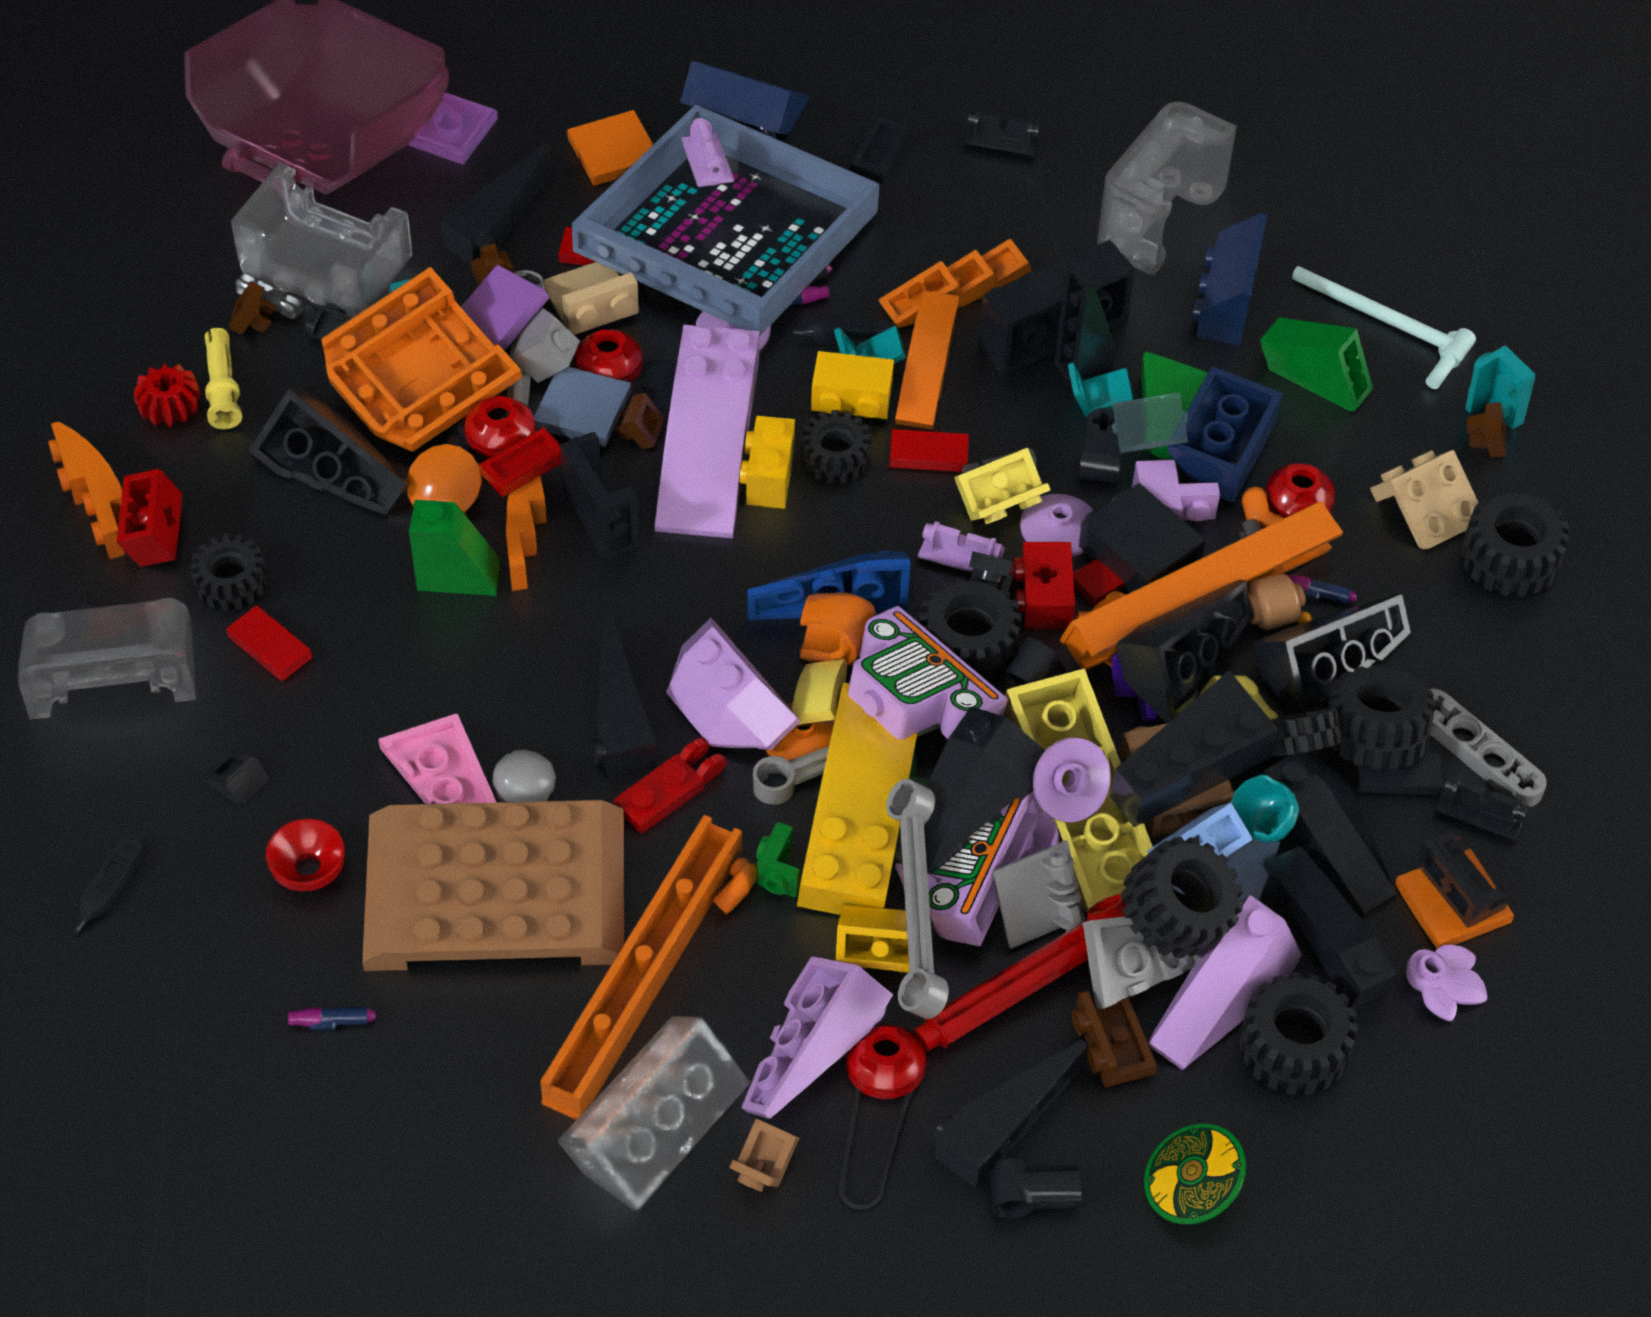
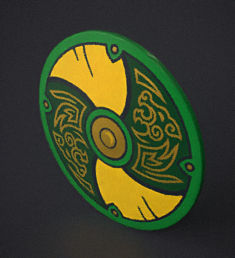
M1194 1124L1175 1131L1159 1144L1147 1164L1144 1188L1150 1205L1161 1217L1177 1224H1197L1216 1217L1235 1200L1243 1186L1246 1175L1244 1150L1232 1133L1217 1125Z

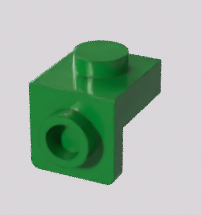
M777 822L771 835H764L761 839L756 853V859H758L757 884L773 894H786L791 897H797L800 889V870L786 864L793 848V827Z

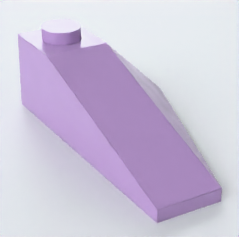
M1251 895L1240 900L1243 902L1242 912L1237 915L1239 920L1236 925L1202 951L1147 1042L1149 1047L1181 1070L1190 1065L1244 1021L1249 1000L1253 993L1257 994L1261 984L1265 981L1272 984L1273 977L1281 974L1285 979H1288L1302 956L1286 921Z
M811 956L787 995L784 1005L790 1010L783 1026H775L770 1039L775 1042L772 1054L760 1062L741 1108L747 1113L771 1119L872 1030L873 1026L884 1016L885 1007L893 994L858 965Z

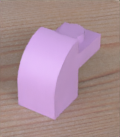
M1175 460L1136 461L1132 487L1140 483L1183 521H1203L1216 518L1220 497L1218 483L1179 484Z

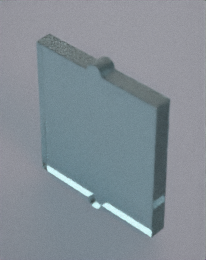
M1180 392L1112 403L1115 417L1112 430L1118 436L1120 453L1188 442L1185 422L1188 421V414L1183 412Z

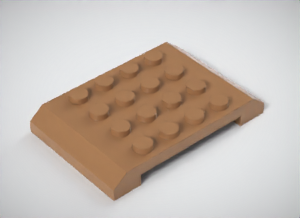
M603 800L388 805L369 815L362 960L364 971L408 970V961L581 957V965H612L624 946L623 808Z

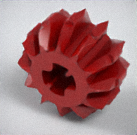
M164 362L161 369L156 370L149 367L148 375L138 376L137 387L134 388L135 403L138 405L139 413L143 419H150L155 427L166 422L171 428L173 422L179 420L186 423L188 415L197 414L198 403L201 402V391L192 371H185L181 364L169 368Z

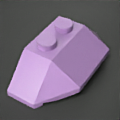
M712 618L682 645L666 693L712 747L772 750L801 722Z

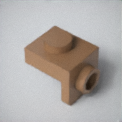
M756 1119L738 1160L733 1159L729 1168L740 1173L738 1182L762 1192L765 1185L778 1188L800 1138Z

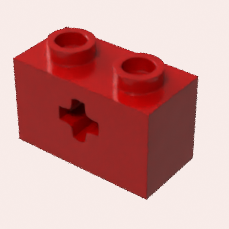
M160 469L124 476L116 543L140 567L176 560L183 493Z
M1023 542L1022 558H1015L1014 566L1015 581H1021L1022 589H1016L1015 600L1019 606L1018 613H1023L1024 629L1066 630L1071 621H1073L1075 610L1071 542Z

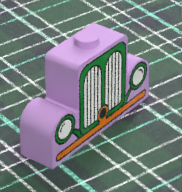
M899 606L880 613L867 621L860 650V659L854 661L848 696L860 705L869 716L874 717L895 738L903 740L936 723H940L942 734L949 739L971 706L1004 716L1008 698Z
M1034 790L1023 800L1018 798L1013 800L1000 811L1002 815L1000 819L992 825L988 822L969 836L970 843L932 875L927 873L930 919L936 933L941 938L981 946L999 907L992 871L1022 858L1028 841L1042 814ZM896 863L895 868L904 887L903 865Z

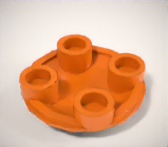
M443 444L431 447L421 453L409 469L407 481L410 483L407 487L408 498L413 506L415 500L455 502L463 513L466 514L467 510L470 509L478 498L483 476L480 473L479 464L473 455L459 446Z

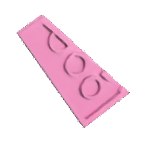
M457 713L378 739L382 752L425 804L497 803Z

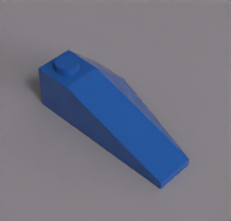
M905 551L863 553L748 589V620L801 618L804 604L810 594L840 592L851 593L866 599L874 606L877 615L896 606H899L907 613L910 558Z

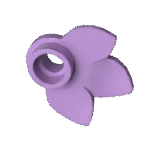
M1448 944L1442 945L1435 952L1425 949L1418 950L1407 961L1406 977L1413 988L1422 992L1426 1007L1433 1014L1446 1021L1451 1022L1454 1019L1457 1004L1477 1005L1484 1003L1488 999L1483 980L1476 972L1471 970L1475 964L1476 956L1464 947Z

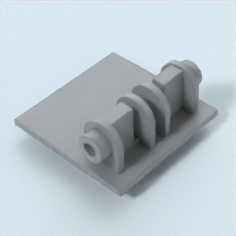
M1067 840L992 871L1010 949L1059 928H1063L1067 932L1086 921L1078 890V882L1076 881L1073 859Z

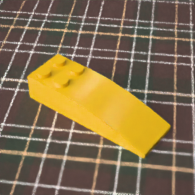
M844 682L830 739L797 907L838 915L841 914L843 905L884 908L900 828V822L888 815L886 803L892 788L899 781L909 779L917 733L903 740L895 738L874 717L869 716L860 705L848 696L850 684Z

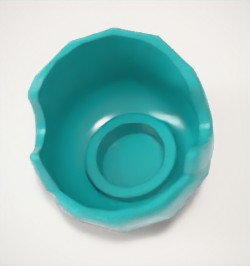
M1260 775L1245 780L1234 792L1231 800L1233 807L1252 839L1267 844L1277 842L1286 837L1295 826L1300 810L1295 794L1286 785L1267 775Z

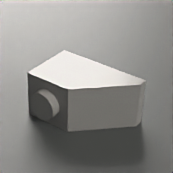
M541 307L526 325L512 359L539 383L570 366L580 341L554 315Z

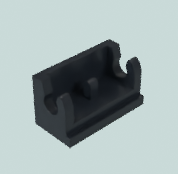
M1451 830L1433 840L1429 839L1424 842L1417 865L1465 926L1469 928L1506 909L1508 902L1504 897L1508 895V892L1504 887L1492 888L1462 851V845L1458 842V839L1462 837L1457 830Z

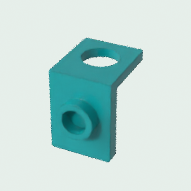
M896 326L857 346L840 328L834 330L840 354L892 359L894 364L906 358L901 335Z
M1074 363L1068 364L1073 393L1085 417H1088L1093 410L1098 408L1113 410L1135 402L1129 373L1126 368L1082 380Z

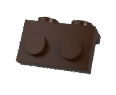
M1080 992L1076 1009L1072 1010L1073 1025L1079 1036H1085L1089 1046L1087 1050L1089 1066L1093 1073L1099 1072L1105 1088L1155 1075L1157 1065L1129 997L1117 1001L1116 1004L1107 1008L1096 1010L1095 1000H1091L1089 992Z

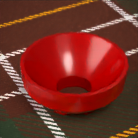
M604 329L588 335L578 344L575 351L574 366L575 369L632 383L642 371L643 356L641 347L632 336L621 331ZM604 341H612L618 344V348L612 352H603L597 346Z
M495 396L482 400L470 409L465 420V437L468 444L474 451L489 458L536 432L535 420L527 405L517 399L506 396ZM496 408H503L510 412L509 416L502 420L491 419L488 413Z
M1295 463L1279 467L1270 475L1264 489L1267 493L1270 512L1284 518L1322 500L1328 512L1331 513L1335 503V488L1331 479L1322 470L1308 464ZM1306 476L1314 484L1308 488H1301L1292 482V478Z
M300 819L282 826L273 834L266 848L268 868L275 880L282 886L295 891H313L330 884L341 872L345 858V847L339 832L330 824L316 819ZM306 859H315L321 864L319 870L311 875H302L296 871V868L301 861Z
M889 1024L873 1026L872 1030L847 1052L846 1070L853 1085L864 1094L880 1099H895L914 1091L925 1076L927 1064L925 1050L921 1041L909 1030ZM890 1040L895 1042L900 1049L892 1056H882L874 1050V1046L880 1041Z

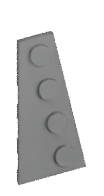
M1116 917L1083 922L1096 1010L1107 1008L1116 1004L1117 1001L1136 995L1155 984L1183 974V972L1193 968L1202 951L1192 957L1187 954L1184 958H1174L1172 952L1166 956L1157 953V946L1152 945L1149 948L1142 942L1144 937L1140 932L1135 935L1130 928L1134 924L1131 918Z

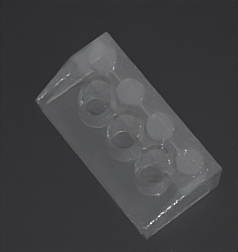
M672 1016L560 1137L558 1142L583 1174L631 1209L638 1210L746 1089L750 1081L702 1018Z

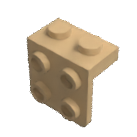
M595 262L544 280V289L550 296V303L562 324L573 335L639 313L638 283L632 272L619 276L617 271Z
M1454 449L1435 456L1433 450L1426 452L1411 460L1414 467L1404 471L1402 465L1380 475L1383 482L1370 488L1376 502L1395 496L1418 547L1423 550L1429 549L1467 530L1473 509L1479 503Z

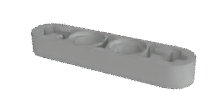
M1431 689L1434 694L1435 707L1439 708L1440 711H1434L1430 735L1501 794L1514 799L1519 797L1522 799L1521 803L1529 807L1537 805L1542 799L1547 781L1545 775L1447 693L1439 689ZM1457 728L1467 729L1474 735V739L1471 741L1459 740L1454 736L1453 730ZM1487 754H1497L1504 759L1505 765L1501 767L1491 766L1486 763L1484 756ZM1529 783L1533 786V789L1530 787L1522 789L1519 787V784L1524 786Z

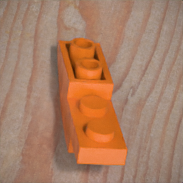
M60 422L51 423L55 439L48 441L54 464L58 462L63 463L64 468L57 469L63 492L71 490L75 505L84 503L87 516L96 515L97 521L90 523L97 546L105 544L109 559L125 555L124 550L116 543L122 498V488L117 477L103 456L85 438Z

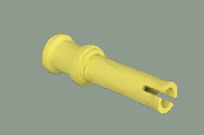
M222 328L210 329L211 334L207 331L204 336L210 379L205 388V396L210 403L207 418L211 426L225 430L236 427L243 418L242 410L237 405L240 389L232 377L229 333Z

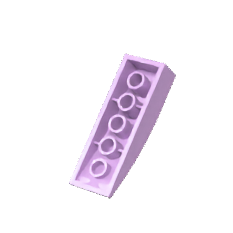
M694 325L683 326L664 446L655 519L656 532L733 538L741 487L740 469L742 460H745L746 433L750 427L759 367V331Z

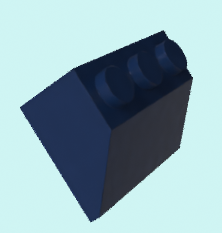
M692 61L680 103L690 105L691 108L696 104L742 125L747 123L756 126V131L775 139L777 133L785 135L790 133L808 103L810 95L713 65Z
M1259 213L1220 231L1216 247L1208 246L1204 268H1209L1210 273L1202 272L1198 294L1204 295V299H1196L1192 321L1199 322L1197 338L1241 345L1268 214Z
M1211 366L1170 441L1167 451L1193 483H1218L1220 498L1235 503L1276 425L1283 393Z

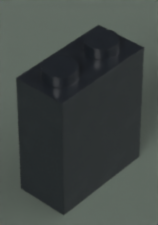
M1138 483L1128 491L1117 493L1111 502L1099 511L1093 510L1085 516L1080 525L1081 531L1078 547L1093 560L1098 559L1125 582L1124 587L1131 593L1202 559L1205 539L1143 485Z

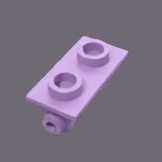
M704 118L695 119L690 127V136L681 137V141L697 186H713L734 182L717 132L712 133L711 123Z
M935 521L934 524L926 523L922 535L924 542L918 553L919 558L972 573L973 568L969 567L972 551L1002 558L1005 547L1002 544L996 543V538L988 539L968 533L967 536L961 535V530L940 525V522Z

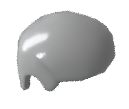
M526 749L507 753L496 764L492 775L491 791L496 802L547 801L555 789L556 776L552 762L540 753Z

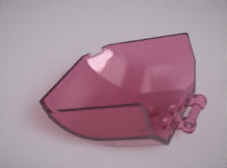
M276 0L190 48L184 54L186 98L213 140L230 148L223 156V167L234 173L240 171L267 184L272 192L281 196L287 195L292 185L296 182H300L327 195L402 149L430 121L449 83L448 68H445L443 48L339 0H318V4L295 5V0ZM249 158H251V159L257 161L258 163H260V164H262V165H265V166H267V167H269V168H271V169H273V170H275V171H278V172L275 173V172H273V171H271V170H269V169H267V168H265V167H263V166H261V165H259V164H257V163H255V162L249 160Z

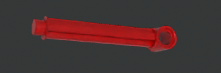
M1121 894L1109 896L1087 910L1088 917L1084 922L1125 917L1123 909L1127 906V903L1121 901ZM1083 922L946 1004L943 1010L934 1018L925 1019V1023L913 1030L914 1035L921 1041L924 1050L928 1052L938 1045L943 1049L948 1048V1044L1087 961L1088 954Z

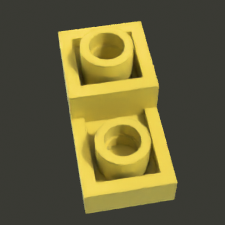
M846 659L806 664L799 677L792 711L801 720L799 724L835 720L838 697H840L843 682L846 683L848 666Z

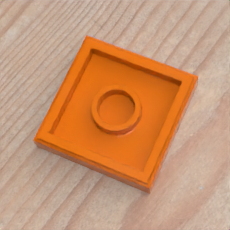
M634 110L567 129L568 140L593 186L618 179L653 146Z
M1471 849L1463 851L1492 888L1495 889L1496 886ZM1420 868L1398 876L1395 882V886L1436 950L1442 945H1456L1510 924L1514 917L1513 912L1507 905L1506 909L1467 928Z

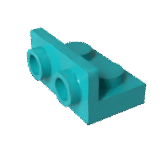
M1506 345L1492 353L1487 352L1483 354L1474 364L1465 410L1472 414L1485 407L1486 403L1501 402L1505 423L1511 429L1518 427L1524 423L1536 374Z

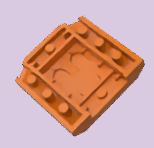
M431 267L321 339L329 382L374 436L412 452L467 416L470 409L484 399L495 397L522 378L521 369L499 344L493 345L457 304L451 289Z

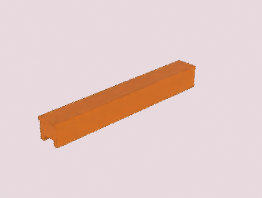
M1322 500L1071 621L1060 641L1063 645L1065 644L1080 668H1085V671L1111 659L1115 653H1118L1117 642L1139 625L1239 579L1246 580L1248 589V586L1255 580L1276 574H1284L1329 552L1332 547L1328 542L1340 537L1343 531L1328 512Z
M706 815L702 817L541 1079L542 1105L579 1122L582 1121L712 905V899L719 893L730 875L729 869L731 864L742 855L741 830L734 828L730 832L712 824L711 817Z

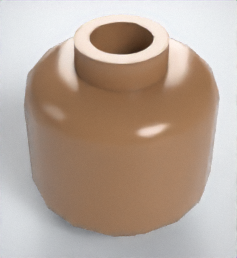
M1276 574L1253 581L1248 586L1252 615L1249 622L1253 625L1256 624L1265 631L1295 623L1300 617L1301 607L1305 606L1306 602L1301 585L1299 583L1294 584L1285 574Z

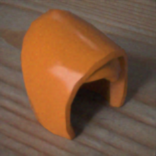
M847 592L810 594L804 604L800 620L801 626L807 625L805 639L800 648V658L813 663L846 659L848 666L853 665L860 655L865 625L869 619L877 615L874 606L866 599Z

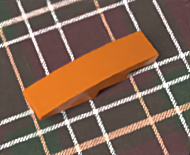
M1010 238L982 256L977 250H974L948 267L940 261L878 300L896 327L901 328L915 324L923 290L960 296L958 306L960 308L982 298L983 294L988 293L993 288L1009 284L1032 270L1027 259Z
M922 291L895 417V423L898 425L934 429L945 370L948 366L960 296Z
M540 476L508 495L506 540L512 591L528 589L524 557L537 555L534 524L547 522L545 496Z

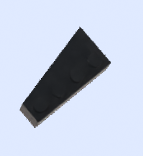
M1228 671L1116 768L1110 798L1131 825L1136 827L1270 759L1279 729L1234 675Z

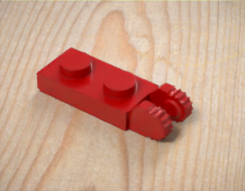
M698 737V739L686 745L680 755H674L614 798L613 805L623 808L624 818L640 834H643L704 789V785L725 769L727 759L719 753L702 762L698 770L695 771L691 766L697 763L699 759H702L710 749L707 740L704 737Z

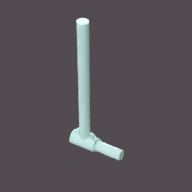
M1297 266L1292 274V280L1439 347L1438 352L1441 359L1426 378V384L1432 389L1439 388L1450 371L1460 364L1476 342L1474 333L1469 329L1461 328L1458 331L1449 332L1447 335L1300 266Z

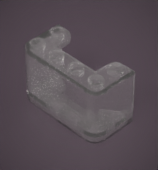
M1172 102L1164 106L1108 171L1105 177L1097 243L1100 244L1110 239L1135 268L1154 276L1163 266L1166 258V250L1162 245L1165 220L1171 214V201L1177 195L1192 203L1207 205L1219 198L1226 189L1237 126L1188 103Z
M279 163L231 220L238 261L242 272L276 286L285 292H291L306 298L313 303L323 306L326 303H332L343 308L347 312L346 315L351 317L357 316L376 303L412 257L408 213L391 207L384 216L376 214L370 223L315 202L313 188L306 186L302 190L293 180L296 175L295 169Z

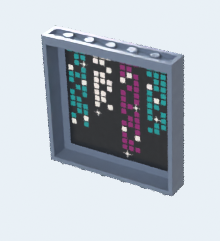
M695 104L572 223L573 252L623 275L632 272L636 281L743 330L759 331L760 337L878 212L879 184ZM704 118L711 123L712 133L717 132L734 182L713 186H697L681 141V137L690 136V127L695 119Z

